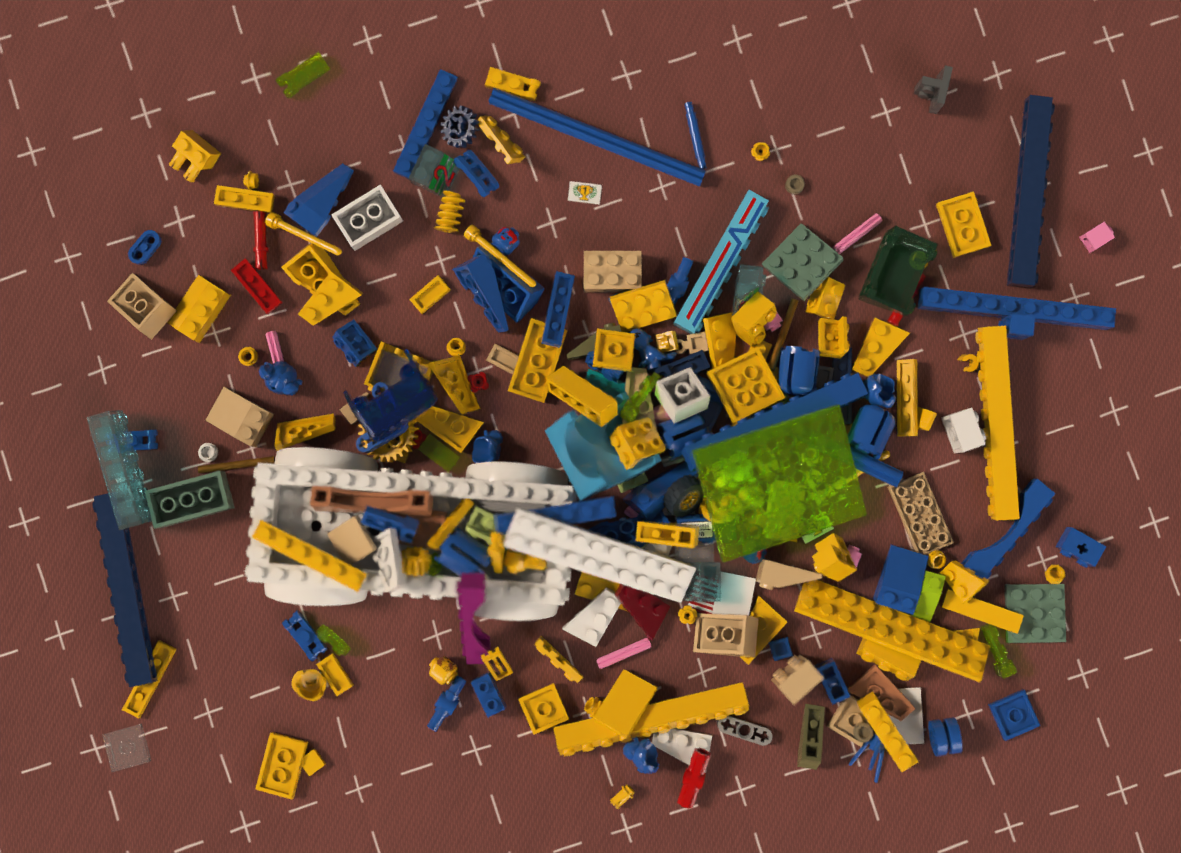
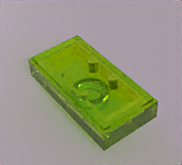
M429 434L418 449L448 473L461 458L431 434Z

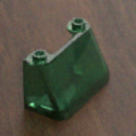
M898 226L887 230L872 262L858 300L904 316L912 314L916 306L914 298H912L925 265L930 260L933 261L938 252L936 250L938 244Z

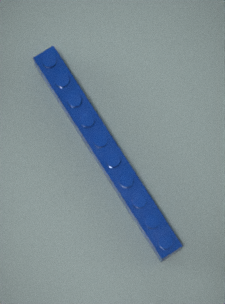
M923 287L919 290L917 308L994 318H1004L1010 314L1035 316V322L1101 330L1114 328L1116 308Z
M848 373L842 376L838 382L834 380L824 384V388L819 390L817 387L813 388L810 393L803 397H800V395L794 396L789 399V403L784 405L782 402L772 406V410L768 412L765 410L759 411L754 414V418L748 419V417L737 421L738 424L733 427L731 425L724 426L719 429V433L713 434V432L702 436L703 439L698 442L695 440L689 441L684 444L685 447L681 452L690 472H694L861 400L868 394V391L859 373L854 375Z

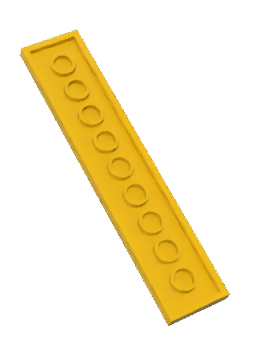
M812 580L803 582L794 609L795 612L977 682L982 680L990 645L893 608L876 604L872 600L822 581Z

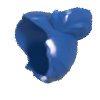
M277 361L273 364L265 362L259 368V374L264 379L266 387L278 395H294L298 392L299 385L303 383L302 380L297 379V372L294 367L287 364V362Z
M485 430L484 436L476 438L472 452L474 463L498 462L501 452L500 444L503 442V436L499 431L492 430L488 432Z
M635 737L633 742L625 744L623 754L627 759L633 760L637 771L652 774L658 770L657 749L649 739L639 741Z

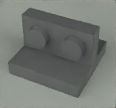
M945 65L936 79L923 76L915 86L913 94L918 95L922 99L932 98L928 113L937 114L945 104L953 67Z

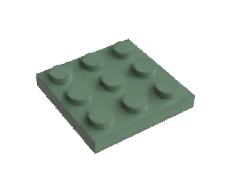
M800 223L762 263V267L805 301L844 259Z
M1005 584V609L1024 615L1018 634L1006 630L1007 643L1066 642L1064 584Z

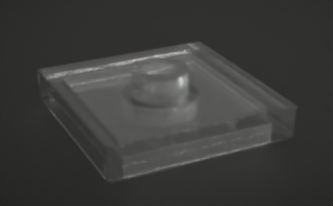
M142 723L102 735L112 772L151 761Z

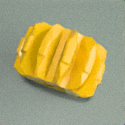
M415 545L413 548L406 547V550H401L400 556L403 573H406L407 576L414 575V577L429 573L432 564L429 550H423V547L417 548Z

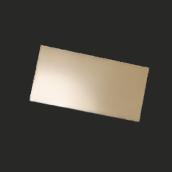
M494 344L486 361L513 375L518 355Z

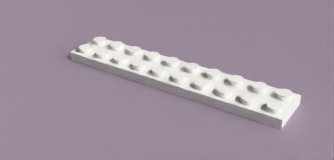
M517 508L503 541L505 547L680 603L696 570L694 565L521 508Z

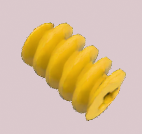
M443 191L446 197L441 198L444 204L439 206L442 211L437 214L441 219H436V224L439 226L434 227V229L446 233L458 232L454 225L460 224L456 217H462V215L457 211L464 209L459 203H464L466 200L461 198V195L458 193Z

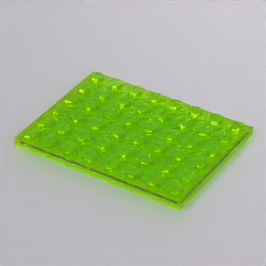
M839 404L692 450L722 562H727L867 515Z

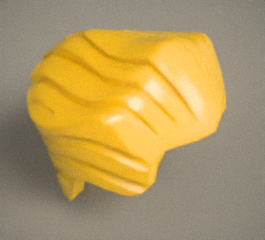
M316 669L300 670L292 678V688L300 697L310 701H317L324 694L326 679Z

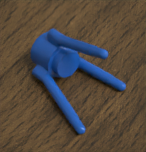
M873 733L872 739L862 745L849 762V765L852 766L870 744L869 749L873 750L874 753L869 770H872L877 755L880 753L874 782L877 783L886 748L879 737Z

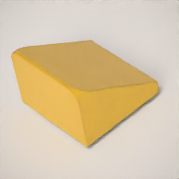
M918 407V429L929 431L937 413Z

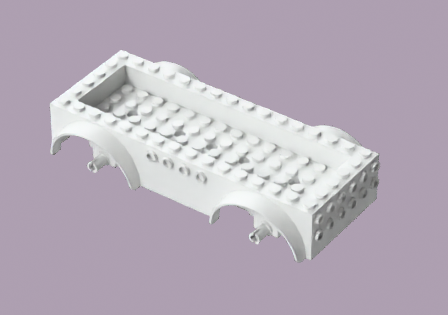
M303 447L285 448L277 451L274 464L258 463L257 467L254 468L256 486H253L252 489L254 506L250 510V517L253 518L252 526L249 527L248 535L251 538L260 520H264L340 559L327 534L356 515H359L362 521L364 513L315 511L310 506L312 486L335 487L372 493H392L407 490L430 491L434 497L432 510L448 512L447 518L462 499L542 503L550 507L576 502L577 493L573 486H568V476L565 472L539 465L511 462L475 463L467 467L465 478L452 477V473H440V476H432V472L420 471V475H415L412 470H401V473H393V469L381 468V472H378L377 460L347 451ZM471 508L456 526L467 534L468 531H466L465 526L473 512ZM489 511V512H491V513H493V514L507 513V512ZM316 520L322 524V528L318 532H314L311 528L312 522ZM364 525L371 539L375 538L376 536L372 533V527ZM480 537L476 539L481 544L489 548L490 545H488L485 542V539ZM251 538V545H248L247 557H249V565H246L245 576L248 577L247 582L264 583L265 595L277 601L300 605L334 606L361 602L366 599L368 591H371L372 595H383V592H387L379 573V562H375L373 558L375 552L352 565L368 574L359 592H356ZM398 544V545H399V552H400V553H401V550H406V547H410V548H413V547H414V546H408V545ZM454 546L452 547L454 551L478 566L485 573V602L476 610L474 616L499 620H539L555 616L559 605H564L565 601H569L570 588H566V583L570 581L571 569L567 566L546 560V568L544 570L527 568L524 572L512 574L504 566L503 574L495 573L491 562L485 568ZM423 548V550H429L432 558L429 573H424L423 576L417 575L416 577L414 575L407 576L406 573H403L405 586L391 592V596L403 597V593L411 594L410 597L422 598V595H430V599L442 600V596L456 597V606L459 609L457 605L456 582L460 581V576L434 559L435 557L439 559L441 551Z

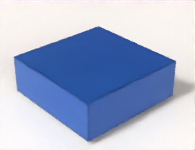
M788 637L769 642L774 661L793 656Z

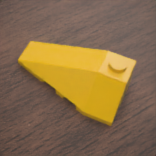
M312 243L304 247L282 266V269L293 282L310 290L311 294H314L332 269L342 276L327 252ZM356 298L337 311L347 315L359 306L360 303Z

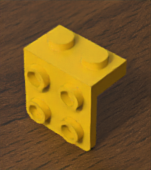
M648 417L620 425L609 436L611 444L616 449L620 461L626 470L632 469L641 459L662 453L666 449L653 422Z

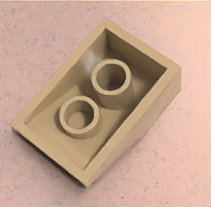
M133 273L107 301L134 327L151 340L177 311Z
M223 387L206 421L247 445L257 447L274 413Z
M763 559L759 564L756 582H759V586L762 588L773 590V587L780 588L821 579L822 574Z
M697 613L693 652L755 657L758 618L748 615Z

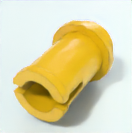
M628 784L626 786L623 785L622 789L610 799V802L615 808L619 809L629 798L634 797L635 791Z

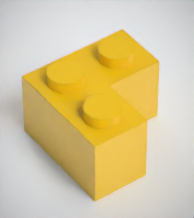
M757 291L731 317L736 335L752 348L756 344H760L766 335L764 325L767 322H771L776 316L775 304Z
M833 533L815 544L817 552L812 557L815 562L814 568L819 574L839 582L857 571L842 537Z

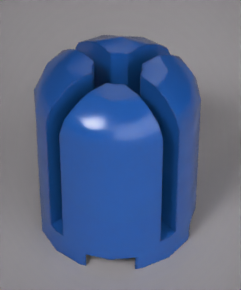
M798 346L781 347L778 384L783 393L793 396H805L813 388H816L819 350L813 349V352H808V349Z
M864 405L859 409L844 443H849L848 446L865 454H873V458L880 459L895 427L896 419L889 411L886 410L884 412V409L879 406Z
M700 413L675 424L671 419L656 424V427H659V436L666 447L665 450L671 456L668 460H673L683 455L681 451L685 447V443L692 440L698 442L703 439L702 436L710 433L709 428L706 427L673 440V436L706 423Z
M455 527L458 531L454 536L449 534L440 547L442 553L439 559L437 557L434 559L459 576L461 573H483L482 569L454 551L452 547L454 546L485 568L491 562V557L488 553L489 548L459 527Z

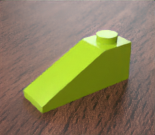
M925 571L920 597L914 615L910 614L911 616L929 623L931 622L946 576Z

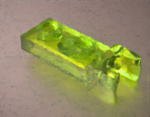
M318 52L288 73L285 72L276 78V82L280 87L288 84V87L283 92L287 98H291L300 89L329 71L330 68Z
M655 372L652 376L647 375L642 382L644 387L640 392L636 390L630 400L633 402L628 401L621 410L619 416L628 423L636 419L640 413L639 407L653 390L661 376Z
M990 624L980 626L996 661L993 665L998 676H1002L1004 679L1016 674L1017 670L1013 661L1007 659L1006 655H1008L1005 646L999 642L998 637L1000 635L997 628Z

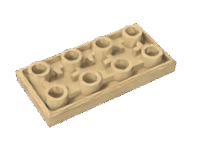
M924 472L900 481L897 487L888 486V490L915 552L926 555L954 543Z

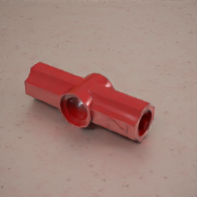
M694 749L689 767H686L684 772L683 785L677 803L684 808H693L698 791L703 786L706 775L705 771L711 753L706 749Z

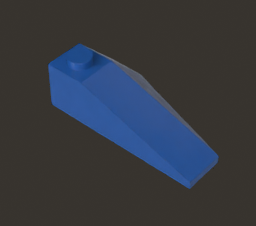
M485 254L477 255L453 268L454 273L465 290L470 289L474 294L473 300L475 303L484 307L485 316L497 332L508 331L495 272L489 257L485 256Z
M686 461L649 479L648 482L635 487L623 498V501L647 522H650L665 508L663 498L665 492H667V489L674 481L685 475H694L697 478L704 470L701 468L690 472Z

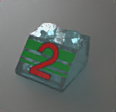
M425 144L409 176V180L412 184L440 197H446L443 191L450 190L460 168L455 165L454 159L442 151Z
M740 264L735 281L732 316L757 291L762 294L763 286H765L766 275H763V267Z

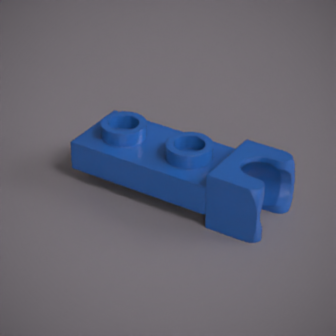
M367 505L361 524L381 531H386L389 528L396 529L397 536L399 537L398 540L412 543L419 521L408 516L402 518Z

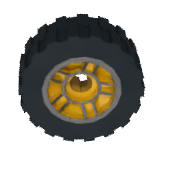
M685 475L669 486L667 492H665L663 504L675 517L683 518L693 513L703 502V498L706 496V487L694 475Z

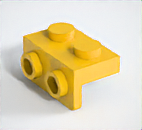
M827 277L811 294L807 302L806 312L816 314L825 319L834 320L845 284Z
M843 316L840 320L819 319L818 344L820 356L841 359L849 351L850 343L847 341L849 324H847V317Z

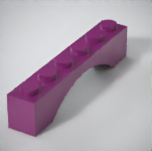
M461 573L460 581L456 582V594H458L459 619H462L460 620L461 644H465L462 647V655L466 656L467 664H484L481 655L485 654L487 656L489 655L488 652L491 651L490 636L479 628L473 615L485 602V573Z

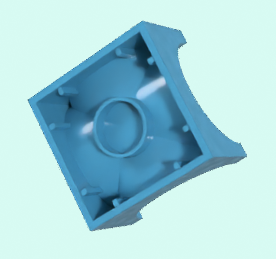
M626 392L620 393L615 397L618 415L602 427L583 414L577 416L575 410H573L545 430L580 501L632 480L662 461L659 454H655L641 459L632 469L626 470L620 461L616 449L612 446L609 436L618 426L622 425L623 407L629 399Z

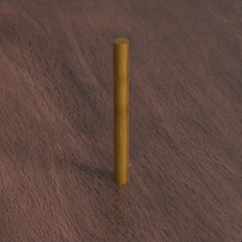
M791 299L768 365L771 371H775L781 347L784 345L798 304L796 299Z
M275 456L198 466V473L257 466L258 463L274 464Z

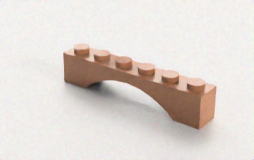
M312 486L310 506L315 511L364 513L368 505L393 515L432 516L434 497L430 491L420 490L372 493L335 487Z

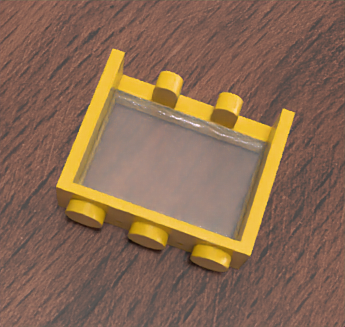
M381 341L364 384L368 386L367 390L372 391L376 383H385L390 386L396 399L404 400V405L414 408V405L420 406L433 373L428 365L431 361Z

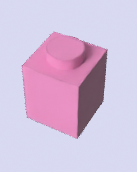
M1104 221L1079 238L1090 253L1115 237L1112 228Z

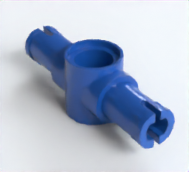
M683 257L677 273L675 272L674 275H671L667 284L674 307L677 300L684 296L689 284L687 276L693 261Z
M457 675L450 688L441 693L434 705L435 713L427 727L437 732L445 717L448 718L449 715H452L459 703L458 695L467 682L465 679Z

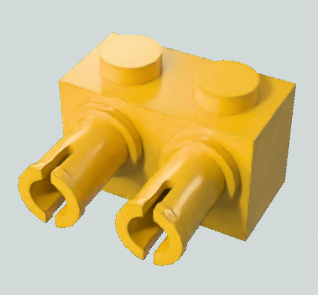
M185 130L180 132L172 145L177 152L169 162V165H174L172 168L179 171L186 159L191 161V165L183 177L187 178L190 182H194L201 170L212 169L221 153L193 130Z

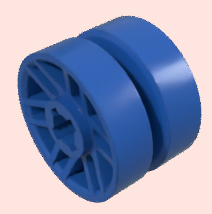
M955 717L944 718L943 722L940 719L929 721V739L935 756L947 755V752L950 754L962 752V738Z

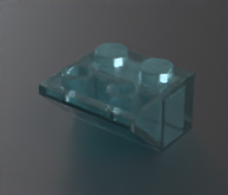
M685 562L694 565L696 570L682 601H721L720 562Z

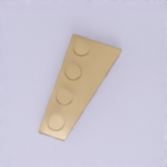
M632 367L631 372L626 371L625 392L628 394L629 399L623 407L622 425L648 417L657 430L647 370Z

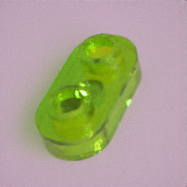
M323 624L317 629V637L323 643L328 642L332 646L331 649L338 656H346L351 650L349 645L331 629Z

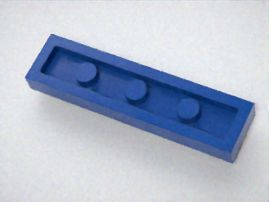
M558 271L555 273L541 344L561 347L574 275Z

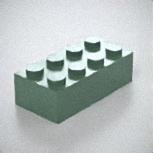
M217 471L145 491L154 529L164 528L235 508L225 471Z

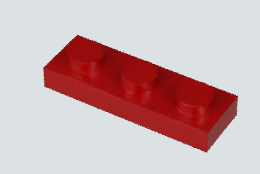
M246 258L231 269L232 273L266 314L269 315L283 303Z

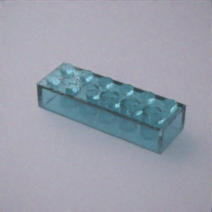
M117 410L87 417L119 530L151 522L152 519L145 491L148 489L143 483V471L138 466V454L131 444L133 443V436L127 428L128 419L126 414L123 413V410Z

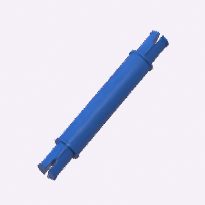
M686 102L684 105L696 156L695 159H697L700 169H706L707 166L704 158L706 156L699 132L696 112H694L692 102Z

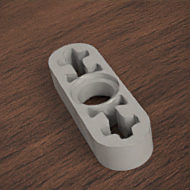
M730 715L725 719L717 721V726L722 733L759 745H768L772 741V733L767 727ZM726 719H729V723L735 725L736 721L739 722L736 725V733L733 732L734 728L729 726L723 729L724 726L721 722H725ZM742 725L750 727L748 735L740 734L739 728ZM754 727L757 728L755 730L757 733L762 734L763 731H766L768 738H764L763 741H760L761 738L757 735H754V739L751 738L754 733Z

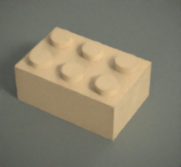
M584 251V292H627L641 287V251Z
M800 654L792 656L787 661L788 665L784 669L779 668L776 670L771 679L792 704L798 702L824 679L813 665Z

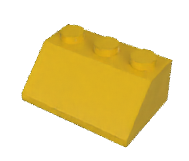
M198 275L177 306L176 313L167 323L193 341L200 343L231 295Z

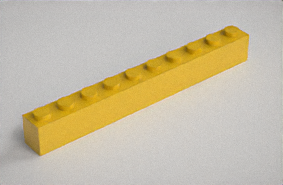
M1006 325L978 328L975 337L976 342L979 343L977 361L980 363L981 368L978 372V378L982 382L980 400L983 401L981 418L984 420L985 428L982 430L986 437L984 457L987 459L985 475L989 482V486L986 487L987 496L990 497L988 515L996 521L1019 519Z
M742 682L649 704L628 738L597 722L594 718L553 728L559 754L571 756L581 750L587 752L598 746L609 747L614 742L621 741L625 743L635 737L646 738L656 732L662 734L677 727L678 729H684L694 723L700 725L715 718L716 720H722L728 715H742L749 711V703Z

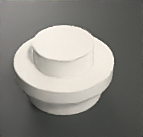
M204 443L200 446L198 454L203 461L211 462L217 458L218 449L212 443Z

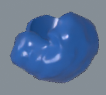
M881 374L867 376L864 381L868 391L865 399L872 405L891 408L896 401V396L892 394L895 392V381Z

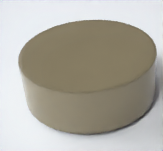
M791 175L785 183L787 192L793 195L801 193L805 187V181L799 175Z
M859 722L854 726L853 735L859 742L865 743L872 739L874 732L868 723Z

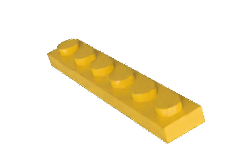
M260 520L251 537L356 592H359L368 575L264 520Z

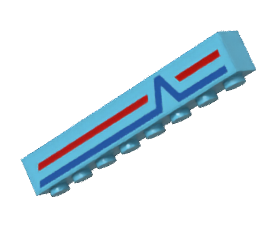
M748 190L673 325L689 334H694L695 331L700 332L704 325V322L701 320L704 315L709 316L714 307L710 304L714 298L718 300L723 291L720 288L722 283H727L732 273L729 271L732 265L736 267L741 259L739 253L741 249L746 250L751 241L748 237L751 232L755 234L760 225L757 221L760 216L764 218L769 209L766 205L769 200Z

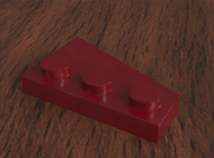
M620 584L615 593L616 598L626 611L633 616L637 625L646 633L647 638L653 640L670 606L648 592Z

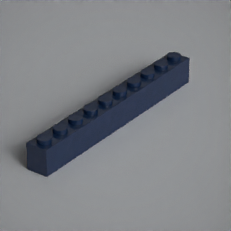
M1029 95L1024 101L1007 286L1031 288L1038 282L1039 274L1036 272V268L1040 262L1038 248L1042 243V235L1040 234V227L1044 223L1042 208L1045 207L1046 198L1043 195L1048 183L1045 175L1049 168L1047 154L1051 149L1049 134H1051L1053 129V123L1051 122V115H1053L1055 104H1052L1053 97Z
M112 492L93 496V510L97 513L98 518L96 527L101 534L100 547L104 550L105 556L103 564L108 572L107 585L111 588L112 593L110 602L116 614L114 615V623L118 626L119 630L117 639L119 645L122 646L121 660L126 668L125 681L129 684V687L158 681L152 655L123 493Z

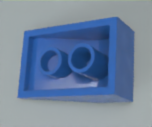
M891 544L873 596L875 603L914 615L920 597L928 555Z

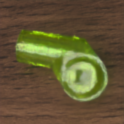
M436 552L431 555L432 563H434L428 570V574L431 577L437 576L442 570L443 564L434 559L435 557L438 559L440 557Z

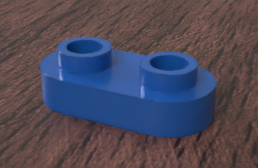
M153 230L145 231L129 249L128 257L130 261L137 265L145 264L161 245L160 235ZM151 238L155 239L153 244L149 243ZM142 252V257L138 259V253Z

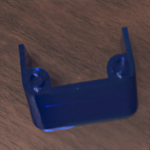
M408 349L404 352L410 362L401 367L399 372L401 380L369 401L365 396L353 399L347 391L343 392L350 409L373 441L378 442L385 439L437 402L438 396L428 377Z

